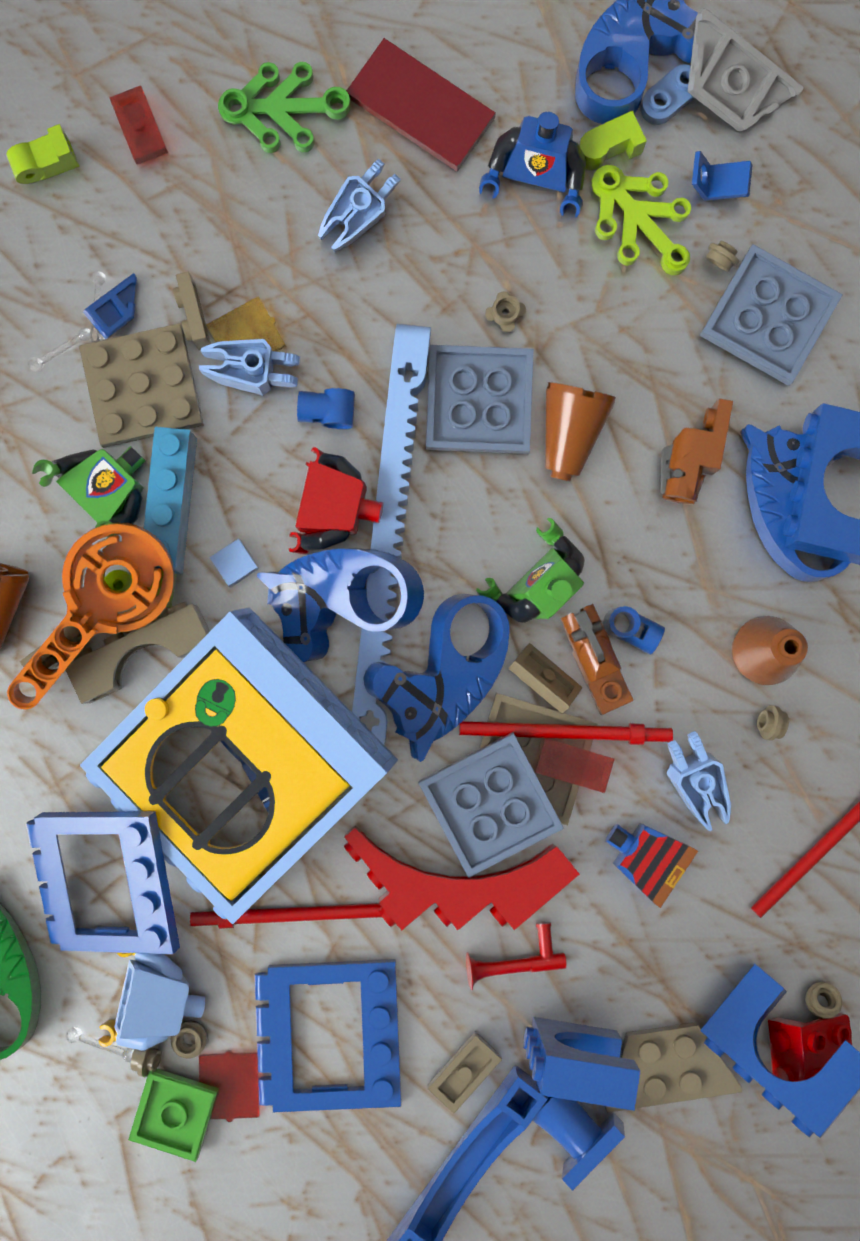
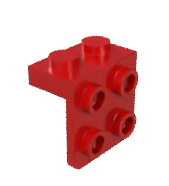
M838 1013L833 1018L817 1019L807 1023L781 1017L768 1019L772 1073L785 1081L798 1082L815 1076L845 1040L852 1045L850 1018L846 1014Z

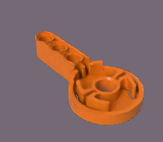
M108 523L93 528L73 544L66 556L62 571L64 588L62 593L67 603V614L9 685L7 696L13 706L23 710L35 707L94 635L98 633L117 634L118 632L133 631L151 623L162 613L173 592L175 572L168 550L154 534L142 527L129 523ZM111 534H119V535H121V537H122V541H119V540H120V536H118V535H112V536H110V537H108V538H106V539H103V540H101V541L95 543L94 545L92 544V543H94L95 541H97V540H99V539H101V538L107 537V536H109V535H111ZM113 565L126 567L132 575L131 587L125 591L111 589L105 582L107 568ZM87 567L86 574H85V579H84V587H82V586H83V574H84L85 568ZM162 578L161 590L159 592V595H157L160 587V580ZM136 605L135 608H133V609H131V610H129V611H127V612H123V613H119V614H118V612H122V611L128 610V609H130V608H132L133 606ZM67 626L78 628L82 635L81 641H69L64 635V628ZM51 654L55 656L59 662V668L53 670L46 668L42 663V655ZM21 682L32 684L36 689V696L28 697L22 694L19 684Z

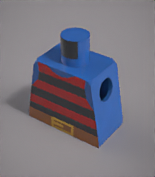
M641 823L633 834L616 824L605 842L620 851L613 864L659 908L662 907L698 853L691 846Z

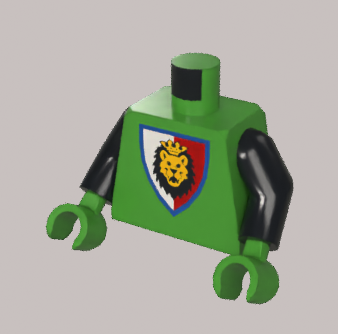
M131 446L117 460L104 449L98 451L92 449L70 454L52 462L42 459L35 463L32 474L40 471L47 474L40 479L39 484L43 487L49 486L54 476L58 477L59 479L56 482L97 522L95 528L108 523L134 524L138 520L143 499L141 492L144 487L132 474L146 460Z
M547 518L551 523L548 531L542 532L538 527L536 531L548 545H553V548L507 593L502 594L493 578L485 579L490 587L488 590L481 591L479 588H476L479 596L493 599L503 608L508 616L520 623H526L532 619H549L584 585L583 580L579 577L584 567V556L566 536H563V530L552 518Z

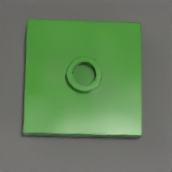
M156 1069L155 1072L149 1071L128 1140L196 1162L202 1149L220 1088L161 1069Z

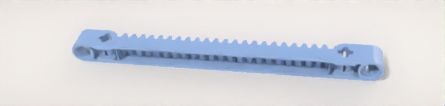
M396 324L376 496V501L383 502V512L380 522L373 523L371 549L393 554L402 559V553L395 548L403 546V538L397 534L405 532L404 523L398 520L406 519V510L401 507L408 505V496L403 493L409 492V482L405 479L411 478V468L407 466L412 465V454L408 452L414 451V441L411 438H415V426L413 425L417 424V413L415 411H418V399L414 396H417L423 390L426 383L431 327ZM406 371L413 372L411 382H404ZM381 567L374 573H370L367 578V600L373 613L380 619L388 621L389 619L386 617L396 613L395 607L389 605L388 602L397 600V594L390 589L398 587L399 583L396 578L391 576L393 574L389 570ZM362 628L352 713L360 720L361 717L367 716L368 710L374 711L373 715L375 718H379L380 723L379 725H374L371 732L385 746L388 725L387 714L377 704V699L365 689L363 677L371 664L376 662L386 663L382 661V657L391 655V650L384 647L383 643L391 642L393 637L385 631L373 632Z

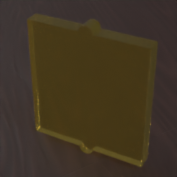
M259 296L206 324L216 343L220 341L265 339L275 352L286 347L275 327V318L269 316Z

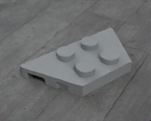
M704 8L698 12L687 92L737 131H743L758 122L764 115L770 114L779 108V105L789 98L802 92L804 87L709 10Z

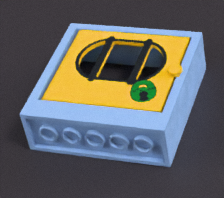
M249 607L229 611L80 766L86 772L89 782L97 788H102L111 798L114 808L119 812L156 811L164 860L174 867L177 866L186 876L190 887L198 893H203L214 905L213 910L223 919H228L233 924L381 780L398 759ZM203 727L210 729L211 734L158 788L155 787L153 763L155 755L164 740L183 728ZM222 740L250 767L257 777L201 834H198L166 801L165 797ZM350 785L353 787L254 886L247 890L246 887ZM263 787H266L270 802L269 813L263 828L257 836L249 842L235 847L211 845L210 840Z

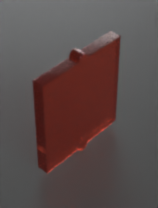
M227 1050L225 1054L199 1055V1082L220 1088L211 1119H226L227 1122H232L236 1118H259L257 1052L232 1053L231 1050Z

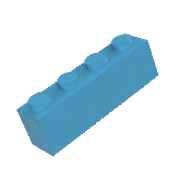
M155 427L144 529L154 534L164 544L171 556L174 572L183 574L197 438L190 430Z

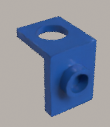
M696 151L692 185L704 201L749 197L753 164L751 161L711 165L701 151Z

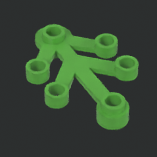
M266 62L259 67L258 74L242 90L236 88L226 90L219 99L218 110L226 122L230 124L243 123L259 139L262 149L267 153H274L280 148V137L275 129L266 128L254 114L269 115L293 138L294 145L298 151L309 152L314 147L313 133L308 128H302L289 114L326 113L332 119H342L349 113L351 105L348 92L341 87H331L326 90L323 97L289 98L299 87H307L313 82V70L307 62L296 63L292 73L267 98L254 99L264 87H274L280 81L278 67L274 63ZM268 71L275 73L272 78L267 79L264 77V74ZM300 71H307L309 73L305 78L297 76ZM334 103H341L343 105L338 110L331 108ZM233 105L242 106L238 111H230ZM302 136L310 138L306 144L298 142V139ZM267 137H274L276 139L273 144L264 143Z

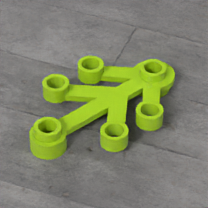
M604 165L595 171L591 181L594 193L601 198L599 220L595 227L597 237L601 240H609L614 236L617 229V223L612 218L615 201L624 211L622 245L617 254L619 262L629 266L637 261L640 254V249L636 244L638 226L663 254L660 261L662 269L669 275H679L684 272L690 262L688 249L683 245L673 244L650 217L671 218L675 222H682L687 219L691 211L690 202L685 198H676L672 203L634 200L627 191L648 192L653 197L662 196L668 187L669 181L667 176L661 172L653 173L649 178L625 176L620 168L614 165ZM610 177L614 179L615 184L607 185L603 179ZM660 181L663 188L656 189L652 186L651 182ZM682 206L685 209V213H676L674 207ZM608 224L611 226L612 231L608 233L603 232L600 225ZM623 250H632L634 253V257H625L623 255ZM679 253L682 256V261H674L671 254Z

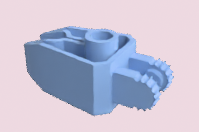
M380 159L376 160L361 178L359 176L347 177L324 216L318 234L321 240L336 225L341 224L345 226V230L331 247L334 252L355 242L385 216V199L395 189L401 179L394 174L386 180L378 193L374 191L369 184L383 170L385 164Z
M265 339L220 341L201 348L204 357L224 361L219 366L199 365V370L203 375L222 385L259 395H265L271 390V386L297 387V377L290 374L273 373L274 365L297 366L300 363V357L296 354L273 351Z
M693 731L687 736L694 754L684 758L682 748L676 740L667 743L674 762L670 764L667 775L691 813L708 831H712L708 811L712 807L711 804L714 806L718 817L727 824L730 820L731 802L723 764L711 753L705 751L698 733Z

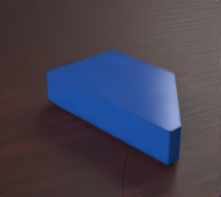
M134 273L83 311L105 340L134 318L135 285L137 283V277Z

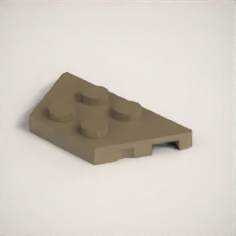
M696 1022L626 1032L621 1048V1058L634 1060L640 1069L635 1109L741 1093L742 1087L722 1058L704 1043L707 1037L700 1031L701 1028ZM605 1106L607 1113L626 1110Z

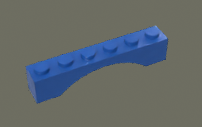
M514 1065L387 1241H443L456 1215L479 1180L503 1150L526 1130L548 1100L547 1096L540 1094L537 1081H533L530 1075Z

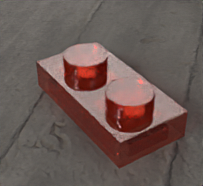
M141 85L109 97L136 165L168 153Z
M544 738L535 773L605 793L615 759Z

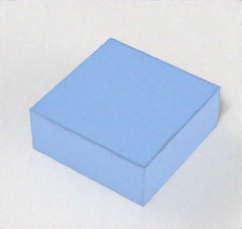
M239 538L209 557L229 587L234 586L259 569Z

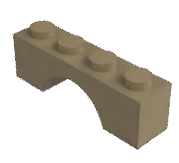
M186 602L179 603L167 610V616L157 621L154 619L151 623L124 636L123 632L104 639L105 646L94 651H92L91 647L81 650L66 668L67 675L81 704H91L122 689V673L125 664L134 653L142 648L160 645L169 649L177 657L185 658L210 632L199 607L194 604L187 605Z

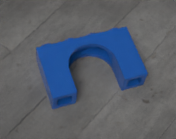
M823 403L813 412L808 413L803 424V434H806L805 445L800 449L796 460V467L800 468L798 481L796 480L793 483L790 491V501L793 502L791 515H788L784 523L783 535L787 536L785 547L860 565V519L849 517L838 511L827 498L824 489V473L831 459L851 457L860 460V412Z
M754 964L700 1030L707 1036L704 1043L719 1057L726 1053L736 1063L732 1067L733 1070L748 1083L755 1079L764 1087L765 1090L761 1095L775 1108L780 1110L784 1105L794 1114L795 1117L791 1122L810 1138L815 1133L821 1138L860 1091V1052L845 1040L825 1066L815 1076L804 1081H785L771 1073L760 1058L757 1048V1035L764 1019L787 991Z
M533 1017L532 1027H526L523 1048L527 1049L526 1059H530L529 1069L533 1070L532 1080L537 1081L542 1096L635 1111L640 1069L634 1060L620 1058L622 1038L617 1030Z

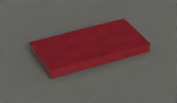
M383 38L346 90L352 102L456 172L491 125L496 115V112L385 38Z

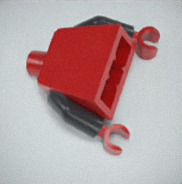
M316 447L311 449V452L317 455L314 462L310 461V463L306 462L305 464L309 468L295 525L302 533L290 532L289 537L297 538L298 541L295 548H289V552L302 555L307 554L310 550H321L345 542L349 535L357 534L360 519L379 523L383 512V502L365 499L367 486L362 481L361 473L345 457L324 453Z

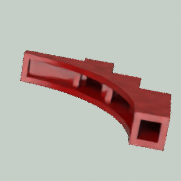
M354 826L344 836L348 841L344 848L356 862L361 859L370 868V871L366 874L379 890L383 887L388 890L379 897V904L382 906L378 910L379 914L390 927L396 924L401 931L434 903L438 907L433 911L446 927L452 923L457 930L461 929L487 905L492 903L494 906L489 911L503 927L509 923L515 930L580 875L553 843L532 858L508 869L482 875H473L468 878L467 875L450 876L424 871L399 861L376 846L357 826Z

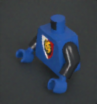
M543 112L538 118L532 116L524 117L520 127H512L497 139L488 163L490 171L484 174L480 180V194L483 191V186L491 183L495 186L492 199L497 197L500 189V179L498 176L500 172H503L502 177L561 192H565L566 188L569 189L568 195L565 196L560 206V213L564 216L566 204L571 203L575 205L577 210L575 218L579 215L583 206V200L578 194L579 190H583L586 158L579 144L573 141V129L570 126L560 124L559 118L555 113Z

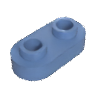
M683 64L675 67L645 93L640 111L647 122L654 125L664 124L695 99V97L687 92L688 84L680 81V78L689 80L691 65ZM661 99L665 105L659 106L654 100Z

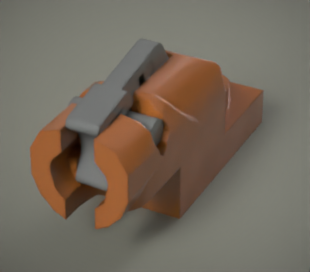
M719 398L712 408L708 407L706 409L703 428H706L707 431L684 428L673 440L672 445L662 449L661 494L663 499L676 503L695 504L706 476L702 475V473L714 475L721 469L733 401Z
M594 604L580 609L578 614L574 615V613H571L560 619L574 650L572 651L574 659L600 715H604L634 700L621 674L620 669L622 667L612 648L610 639L601 623Z

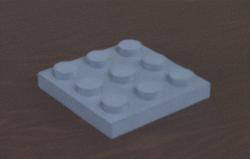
M752 244L700 336L790 386L843 294Z
M430 345L426 450L529 454L534 349Z
M514 732L418 782L468 878L564 829Z

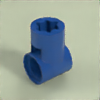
M341 388L325 389L324 393L299 391L297 401L298 422L322 423V426L331 429L353 428L355 392Z
M627 606L610 610L605 615L603 621L604 629L609 636L620 639L650 655L658 647L665 632L664 626L638 614L636 610ZM619 613L627 616L629 620V627L624 633L618 631L614 626V619ZM640 626H642L644 628L639 638L634 636L638 632Z

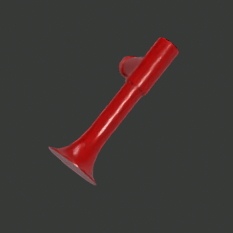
M551 922L536 923L540 955L482 962L473 959L467 952L466 969L470 990H473L474 984L479 980L489 976L566 969L565 954H553Z

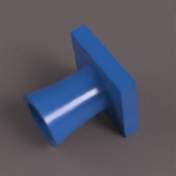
M547 1096L548 1100L532 1121L544 1129L571 1155L563 1163L562 1180L573 1191L625 1138L624 1123L613 1112L598 1126L578 1101Z

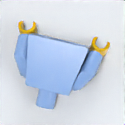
M117 953L120 957L134 955L135 960H129L116 1020H108L99 1026L100 1029L108 1030L111 1037L102 1036L98 1041L103 1047H107L116 1041L119 1046L145 1051L166 1041L169 1036L178 1035L183 1016L201 1018L205 1007V997L188 994L189 983L183 976L182 969L167 955Z

